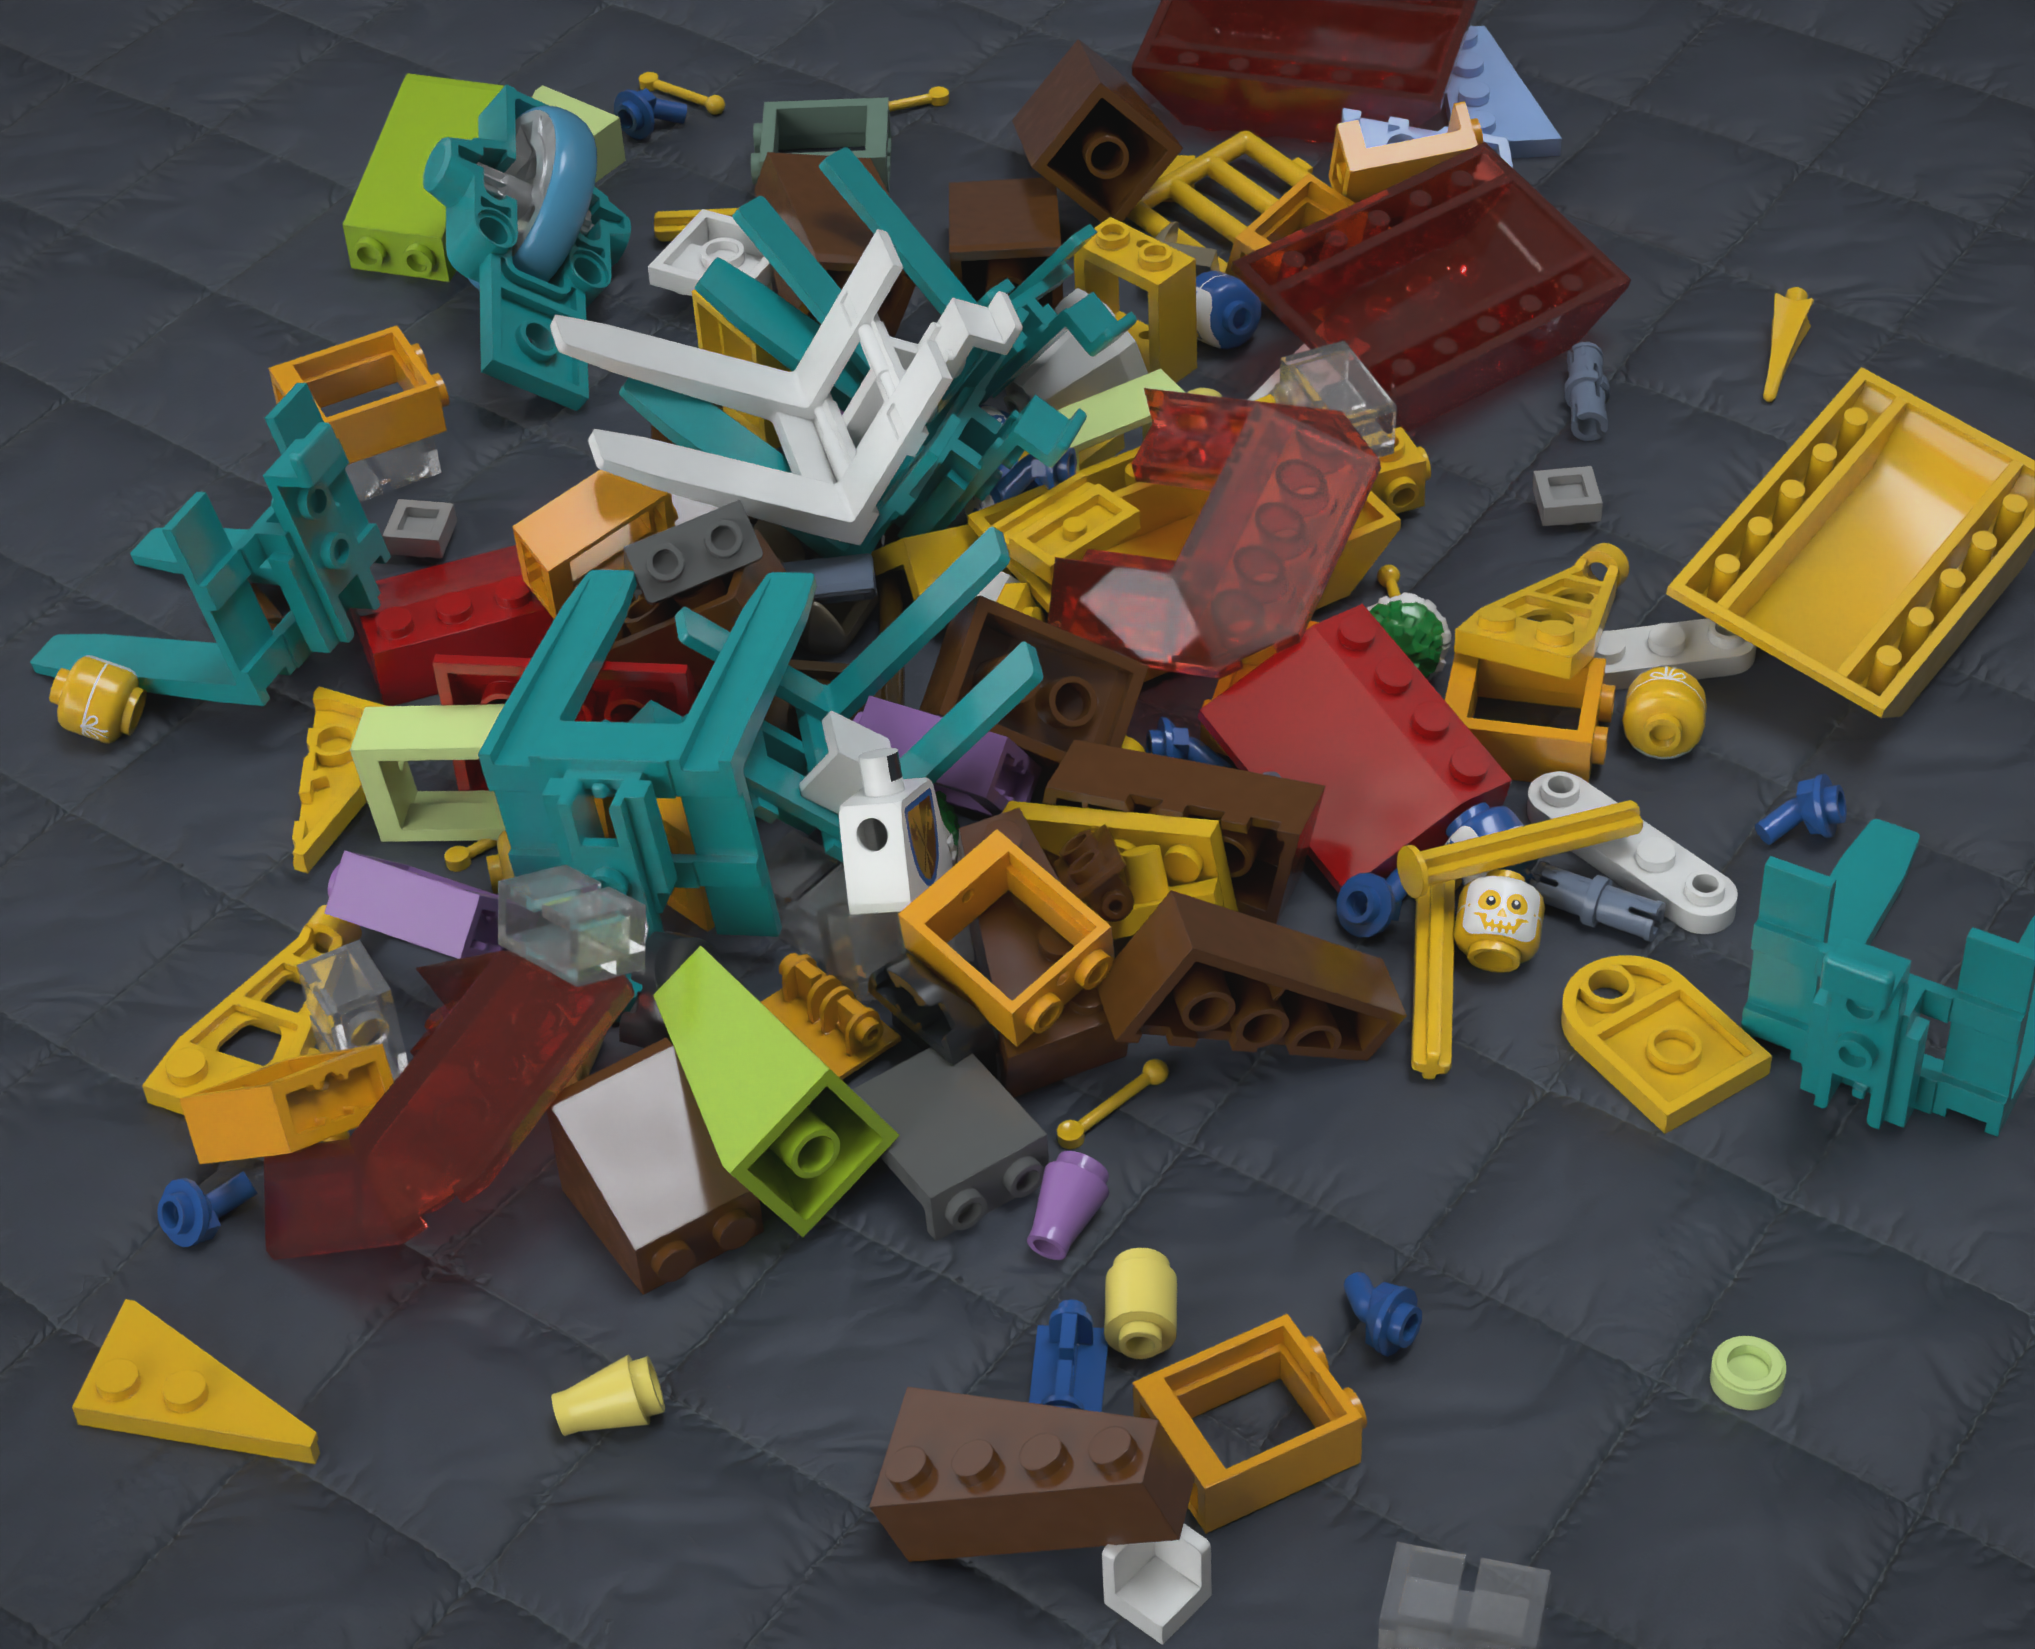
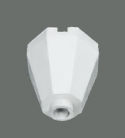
M1079 288L1075 289L1060 301L1054 311L1058 315L1065 308H1070L1086 297L1088 293ZM1103 303L1106 306V308L1111 312V314L1114 317H1116L1114 313L1110 310V308L1105 303ZM1068 330L1005 388L1008 395L1004 397V403L1011 414L1014 410L1020 413L1036 394L1058 410L1146 375L1148 372L1138 345L1128 331L1117 341L1092 357Z

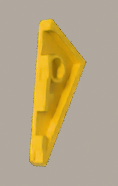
M318 686L313 694L315 717L313 728H308L306 742L309 753L304 757L299 787L301 800L299 821H294L292 834L295 848L293 850L294 870L307 874L367 802L350 748L365 707L385 706Z
M1009 801L1002 812L1020 808L1041 848L1060 856L1061 848L1072 837L1084 830H1091L1093 833L1104 824L1109 828L1120 853L1139 846L1159 845L1169 887L1218 877L1224 902L1222 907L1238 912L1218 820ZM1123 868L1120 871V877L1127 885V880Z
M125 1299L72 1406L77 1423L82 1426L316 1464L320 1455L316 1431L134 1300Z

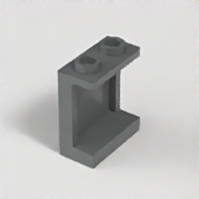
M737 500L625 546L624 568L635 573L637 580L634 592L635 598L638 599V595L643 593L646 602L654 605L756 563L762 559L763 551L741 500Z
M930 1047L852 1089L900 1135L880 1158L922 1204L926 1215L927 1231L935 1241L956 1230H965L974 1226L985 1214L1014 1198H1021L1031 1194L1042 1184L1044 1169L1049 1163L1047 1133L973 1053L957 1064L952 1065Z

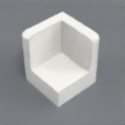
M830 711L822 719L829 753L800 782L799 787L802 797L838 814L840 805L864 787L858 756L871 750L891 748L888 738L838 713Z
M1183 1524L1180 1540L1124 1545L1107 1544L1102 1552L1104 1604L1162 1645L1212 1596L1211 1544L1206 1538L1186 1524Z

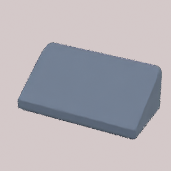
M864 553L781 563L787 572L814 574L817 587L813 600L822 605L870 600L877 596L874 562L871 554Z

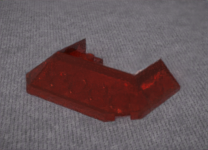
M1144 388L1152 425L1131 464L1136 482L1211 492L1176 561L1087 549L1082 561L1055 557L1048 624L1148 665L1150 669L1221 679L1243 669L1241 659L1270 646H1273L1278 653L1301 642L1380 472V460L1342 411Z
M618 948L496 951L416 967V970L444 1005L433 1012L426 1020L424 1027L427 1031L410 1050L414 1056L413 1059L348 1139L316 1143L290 1154L264 1157L266 1251L274 1260L401 1245L428 1228L427 1221L422 1215L439 1210L456 1196L464 1204L488 1188L634 997L635 993L632 983L624 974V970L627 969L626 960Z

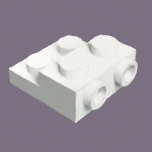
M704 209L692 219L648 266L650 285L675 291L678 294L692 296V291L695 290V286L714 259L719 257L778 294L772 265L735 222L733 217Z

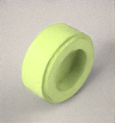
M1754 1336L1733 1337L1721 1343L1715 1350L1712 1358L1710 1383L1715 1394L1732 1407L1743 1410L1763 1409L1775 1403L1783 1392L1786 1361L1780 1350L1764 1339Z

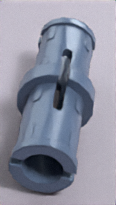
M1580 342L1572 346L1573 353L1569 350L1567 352L1566 362L1569 378L1564 386V397L1567 404L1571 407V431L1573 435L1583 441H1594L1602 437L1601 430L1605 433L1608 430L1605 405L1610 398V384L1603 375V353L1601 348L1591 342Z
M1540 861L1533 873L1540 876V882L1531 879L1529 884L1540 892L1543 896L1544 904L1579 915L1582 924L1594 928L1599 922L1637 935L1649 942L1656 938L1659 928L1654 927V921L1662 924L1666 910L1665 902L1655 901L1613 887L1612 880L1601 875H1596L1593 879L1552 866L1545 861Z

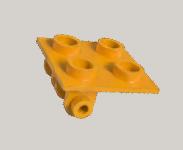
M788 954L781 961L778 969L782 975V988L761 1001L767 1009L842 1080L901 1041V1036L880 1019L877 1011L871 1007H865L855 998L853 991L846 986H842L835 976L827 975L817 966L816 961L808 954Z

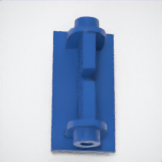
M1073 1299L1064 1300L1051 1313L1049 1325L1037 1326L1029 1403L1102 1412L1108 1343L1104 1337V1328L1093 1327L1092 1316L1087 1312V1307L1084 1303Z

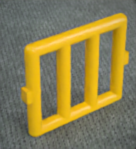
M1242 131L1157 180L1129 213L1127 218L1153 237H1156L1171 222L1152 208L1170 198L1234 243L1235 237L1245 230L1247 226L1191 187L1192 184L1209 176L1263 214L1279 199L1228 163L1246 154L1292 187L1308 173L1312 175L1313 167L1299 157L1294 160L1289 159L1252 132ZM1299 226L1278 247L1290 254L1317 236ZM1178 228V244L1206 248ZM1218 256L1220 272L1225 273L1228 263Z

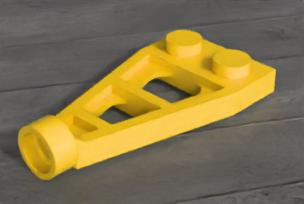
M1609 543L1596 544L1585 552L1574 566L1480 608L1455 629L1454 652L1570 680L1594 658L1616 596V589L1626 581L1629 574V562L1626 555L1615 545ZM1599 562L1607 567L1608 570L1603 581L1596 578L1592 573V563Z
M327 905L320 906L304 926L298 938L176 1040L142 1085L147 1103L184 1115L180 1098L285 1059L307 1055L309 1048H314L348 964V955L362 937L360 926L324 914ZM286 981H292L312 988L302 1008L297 1013L265 1003L264 1001ZM248 1025L281 1035V1040L273 1059L264 1066L219 1052V1049L239 1030Z

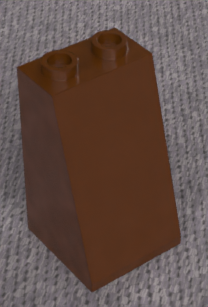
M1077 39L1012 120L1031 167L1100 222H1104L1109 217L1123 222L1183 149L1182 145L1119 71L1079 39Z
M767 152L754 189L756 197L763 196L842 290L874 234L820 170L819 164L828 156ZM858 158L888 194L871 158ZM772 266L779 296L821 325ZM903 269L877 311L880 321L884 322L889 336L894 338L916 287V284Z
M1045 177L949 183L950 269L976 302L990 289L1007 278L1015 286L1008 294L1009 296L1061 246L1057 187ZM1063 283L1037 300L1042 307L1047 304L1053 310L1057 307L1060 301L1064 299Z

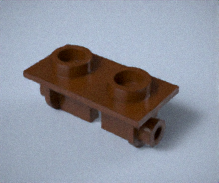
M1104 824L1093 833L1091 830H1084L1072 837L1061 848L1059 852L1061 857L1053 863L1061 884L1080 900L1085 898L1102 919L1109 922L1125 919L1133 909L1134 898L1131 890L1120 877V871L1127 865L1109 828Z

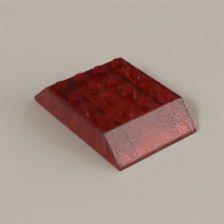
M1161 0L1131 66L1132 76L1180 123L1187 126L1202 127L1208 131H1250L1259 137L1279 136L1303 139L1309 143H1334L1337 124L1342 123L1343 108L1361 111V118L1389 122L1390 116L1409 120L1410 127L1418 128L1441 111L1479 0Z
M1485 142L1233 261L1231 271L1376 416L1397 427H1402L1406 432H1410L1570 350L1628 289L1631 279Z

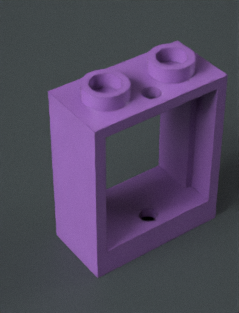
M869 696L864 711L857 713L853 721L888 738L891 748L898 749L899 758H901L943 717ZM988 732L946 771L933 786L935 792L940 790L946 795L948 804L993 817L1001 814L1009 801L1030 803L1042 767L1008 737Z
M344 850L340 864L334 869L329 879V900L324 914L457 959L518 970L538 908L406 864Z

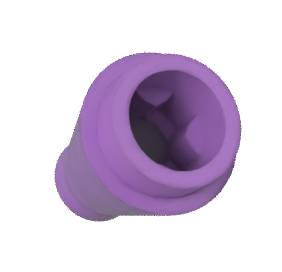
M1064 1151L1058 1155L1056 1161L1050 1162L1045 1166L1033 1227L1027 1238V1243L1033 1251L1053 1260H1062L1066 1257L1072 1243L1109 1196V1189L1106 1185L1109 1180V1173L1100 1162L1083 1153Z

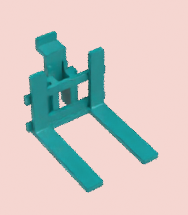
M844 147L831 154L819 164L823 174L873 234H875L877 229L888 232L902 263L903 270L940 315L943 314L952 297L988 307L998 291L1009 294L1015 288L1007 278L990 289L976 302L848 147ZM758 196L739 207L732 215L735 222L822 325L841 292L839 286L766 198ZM1091 224L1073 234L1009 295L1015 311L1021 306L1029 314L1022 324L1023 329L987 385L985 389L987 393L979 405H983L991 396L993 398L998 396L1068 330L1084 350L1094 357L1117 341L1136 323L1137 318L1132 311L1117 321L1094 292H1091L1070 308H1065L1058 315L1049 304L1042 307L1037 301L1061 285L1074 273L1066 262L1097 234V231ZM859 342L850 360L866 377L870 366ZM973 346L966 358L963 371L958 377L953 379L942 400L946 398L984 349Z
M994 527L988 528L830 684L823 685L795 668L787 666L775 696L795 706L802 741L763 720L743 767L755 816L770 824L779 819L808 835L818 828L821 830L825 853L844 863L839 815L802 797L799 787L800 782L829 753L822 719L830 711L850 719L867 702L869 696H874L1009 564L1010 556L1004 534ZM683 607L675 615L679 640L684 645L715 662L730 632L689 608ZM1025 641L1021 642L900 758L903 779L928 778L934 784L1022 701L1043 679V672L1036 648ZM650 700L628 723L680 724L685 721L688 714L682 717Z

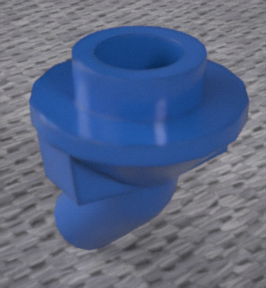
M647 88L640 91L627 89L618 93L615 98L614 115L620 117L621 130L634 139L641 140L650 136L654 130L655 119L684 124L686 119L687 104L656 98Z
M1069 447L1067 452L1051 468L1031 454H1028L996 484V489L1005 499H1009L1019 495L1036 477L1048 490L1052 489L1076 474L1077 459L1075 449Z
M1160 717L1156 730L1147 731L1146 753L1227 768L1233 767L1204 742L1195 737H1190L1188 728H1177L1167 717Z
M1818 774L1813 779L1798 782L1797 797L1786 801L1755 824L1757 834L1766 844L1771 845L1804 821L1810 834H1821L1825 838L1833 837L1836 833L1837 824L1845 823L1846 800L1841 785H1832L1827 774Z
M1394 869L1386 880L1373 873H1358L1349 878L1341 887L1337 898V915L1340 924L1348 933L1360 938L1374 937L1382 933L1391 921H1399L1402 900L1406 897L1407 892L1401 884L1398 870Z
M244 1171L207 1194H204L195 1181L188 1178L172 1180L165 1187L159 1201L157 1210L158 1221L162 1230L174 1244L180 1247L195 1246L200 1242L213 1239L221 1226L218 1219L257 1195L258 1192Z
M1356 1272L1349 1275L1343 1284L1344 1291L1355 1315L1366 1324L1365 1343L1373 1347L1376 1352L1387 1357L1395 1354L1400 1348L1410 1346L1415 1340L1422 1323V1311L1417 1307L1415 1291L1406 1286H1397L1387 1282H1383L1374 1288L1371 1279L1365 1273Z

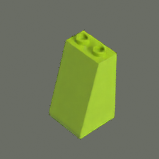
M409 73L405 76L342 224L352 269L446 282L451 281L457 270L450 263L446 252V207L423 188V172L431 151L442 138L453 137L469 140L478 138V116L504 87L503 85Z
M700 946L653 995L722 1166L798 1234L804 1237L900 1135L712 955Z

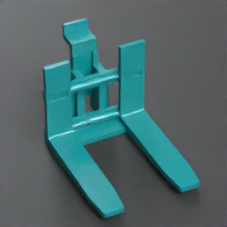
M719 257L714 259L695 286V290L738 330L791 371L797 368L821 326L773 290ZM1019 306L1016 313L1021 324H1023L1029 312ZM984 349L938 406L932 421L925 425L929 435L915 457L909 455L905 457L878 501L876 507L879 511V516L861 545L813 535L785 526L782 527L824 558L864 553L871 554L881 537L893 523L901 528L897 534L900 539L944 530L973 496L981 501L985 500L1003 474L1002 471L997 469L1001 464L1011 469L1023 452L1027 451L1047 467H1053L1071 446L1087 415L1079 408L1068 419L1035 394L1020 413L1014 410L1002 424L978 405L987 393L985 389L1006 355ZM850 359L830 391L833 401L837 402L838 407L843 412H845L865 378ZM629 377L619 390V395L676 445L792 473L786 456L711 402Z
M296 383L264 418L281 456L263 475L273 497L271 506L249 530L223 528L207 493L196 492L163 528L152 529L130 553L136 565L184 575L217 643L111 634H58L53 636L30 661L35 673L56 677L61 668L71 670L80 658L92 655L132 669L137 675L139 688L145 689L148 693L222 703L264 706L270 700L266 688L278 674L291 675L296 668H299L312 652L330 653L339 642H350L353 639L354 630L346 612L350 608L377 610L381 604L378 596L381 592L370 567L373 563L386 564L391 555L377 524L369 523L345 470V467L349 464L339 438H336L332 426L323 421L307 383ZM249 582L279 585L291 610L273 631Z
M632 570L589 571L562 605L478 753L488 790L495 793L511 849L508 856L515 879L521 880L528 905L538 908L534 918L535 927L593 929L603 965L590 993L592 999L607 1015L609 1022L620 1023L622 1013L631 1011L637 999V992L642 990V984L634 982L631 979V973L644 944L652 933L656 931L665 933L659 913H663L674 887H705L717 934L779 937L782 925L743 767L808 621L817 587L813 573L771 572L765 576L743 607L685 721L680 724L575 721L626 619L637 586L636 576ZM614 797L609 807V813L616 838H605L594 798ZM676 797H681L696 854H671L656 798L675 799Z
M1872 819L1842 855L1830 876L1770 856L1764 868L1759 914L1753 928L1751 949L1754 950L1748 999L1743 1007L1741 1028L1754 1040L1758 1037L1791 1050L1790 1059L1802 1063L1801 1066L1803 1067L1800 1089L1815 1094L1814 1105L1817 1107L1826 1108L1842 1082L1852 1086V1096L1864 1099L1867 1092L1871 1093L1867 1123L1878 1130L1884 1121L1904 1128L1914 1108L1928 1114L1933 1112L1943 1117L1951 1109L1986 1122L1985 1132L1998 1137L2035 1067V916L2028 924L2019 943L1972 927L1967 935L1958 988L1955 990L1911 974L1912 960L1870 946L1903 888L1919 846V833L1880 819ZM1920 1014L1945 1023L1951 1022L1944 1060L1924 1054L1930 1020L1920 1017Z

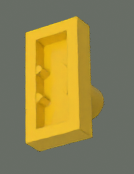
M1144 845L1126 850L1121 855L1127 865L1124 868L1128 888L1131 890L1134 898V906L1131 913L1125 919L1117 922H1106L1112 928L1113 939L1133 936L1171 890L1222 907L1224 902L1218 877L1169 887L1159 845Z

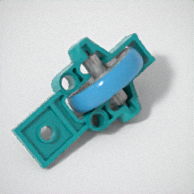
M506 84L478 116V138L469 140L445 137L435 145L428 157L423 172V188L446 207V252L450 263L480 291L481 373L578 411L589 399L588 363L558 351L550 324L555 315L586 320V308L610 284L612 277L611 267L619 261L628 245L631 235V221L629 217L609 201L607 195L594 186L597 172V147L588 125L574 113L557 106H549L516 91L514 87Z

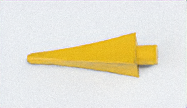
M1799 287L1788 289L1785 297L1778 293L1774 294L1771 353L1763 398L1766 402H1772L1776 399L1784 374L1811 327L1807 314L1814 299H1808L1807 292Z

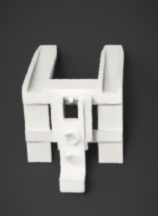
M877 229L797 368L792 372L608 324L555 315L550 324V329L556 347L562 354L619 375L771 421L792 473L646 437L594 429L588 442L596 466L599 469L653 489L719 508L741 500L747 516L809 534L861 545L879 516V511L876 507L878 501L907 455L915 457L929 435L925 425L934 418L938 404L953 379L958 377L963 371L966 358L973 346L1007 355L1020 335L1023 326L1008 294L998 291L988 307L952 297L938 322H932L919 344L890 337L884 322L880 321L877 311L901 273L903 266L888 232ZM860 342L870 370L845 412L841 415L837 402L833 401L830 391Z

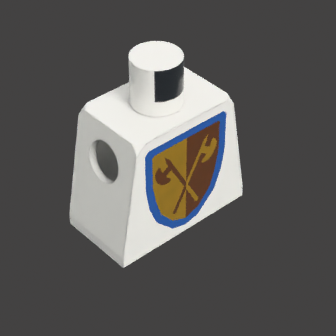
M882 748L867 751L858 756L864 787L842 803L838 813L850 915L901 912L953 867L932 781L928 778L903 779L898 749Z

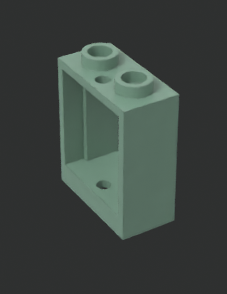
M889 97L764 102L763 122L754 123L753 126L755 153H751L753 185L757 183L767 152L778 153L779 149L865 146V150L852 152L858 158H871L890 196L892 135ZM832 151V152H805V153H792V154H808V155H825V156H830L831 154H833V153H835V152H837V151Z

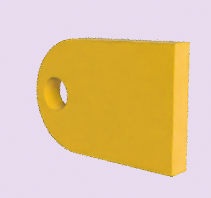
M1632 955L1602 958L1579 969L1570 978L1565 987L1561 1024L1564 1035L1570 1045L1664 1134L1770 1074L1772 1055L1683 975L1662 962ZM1600 988H1612L1618 990L1623 995L1614 999H1606L1595 995L1593 991Z

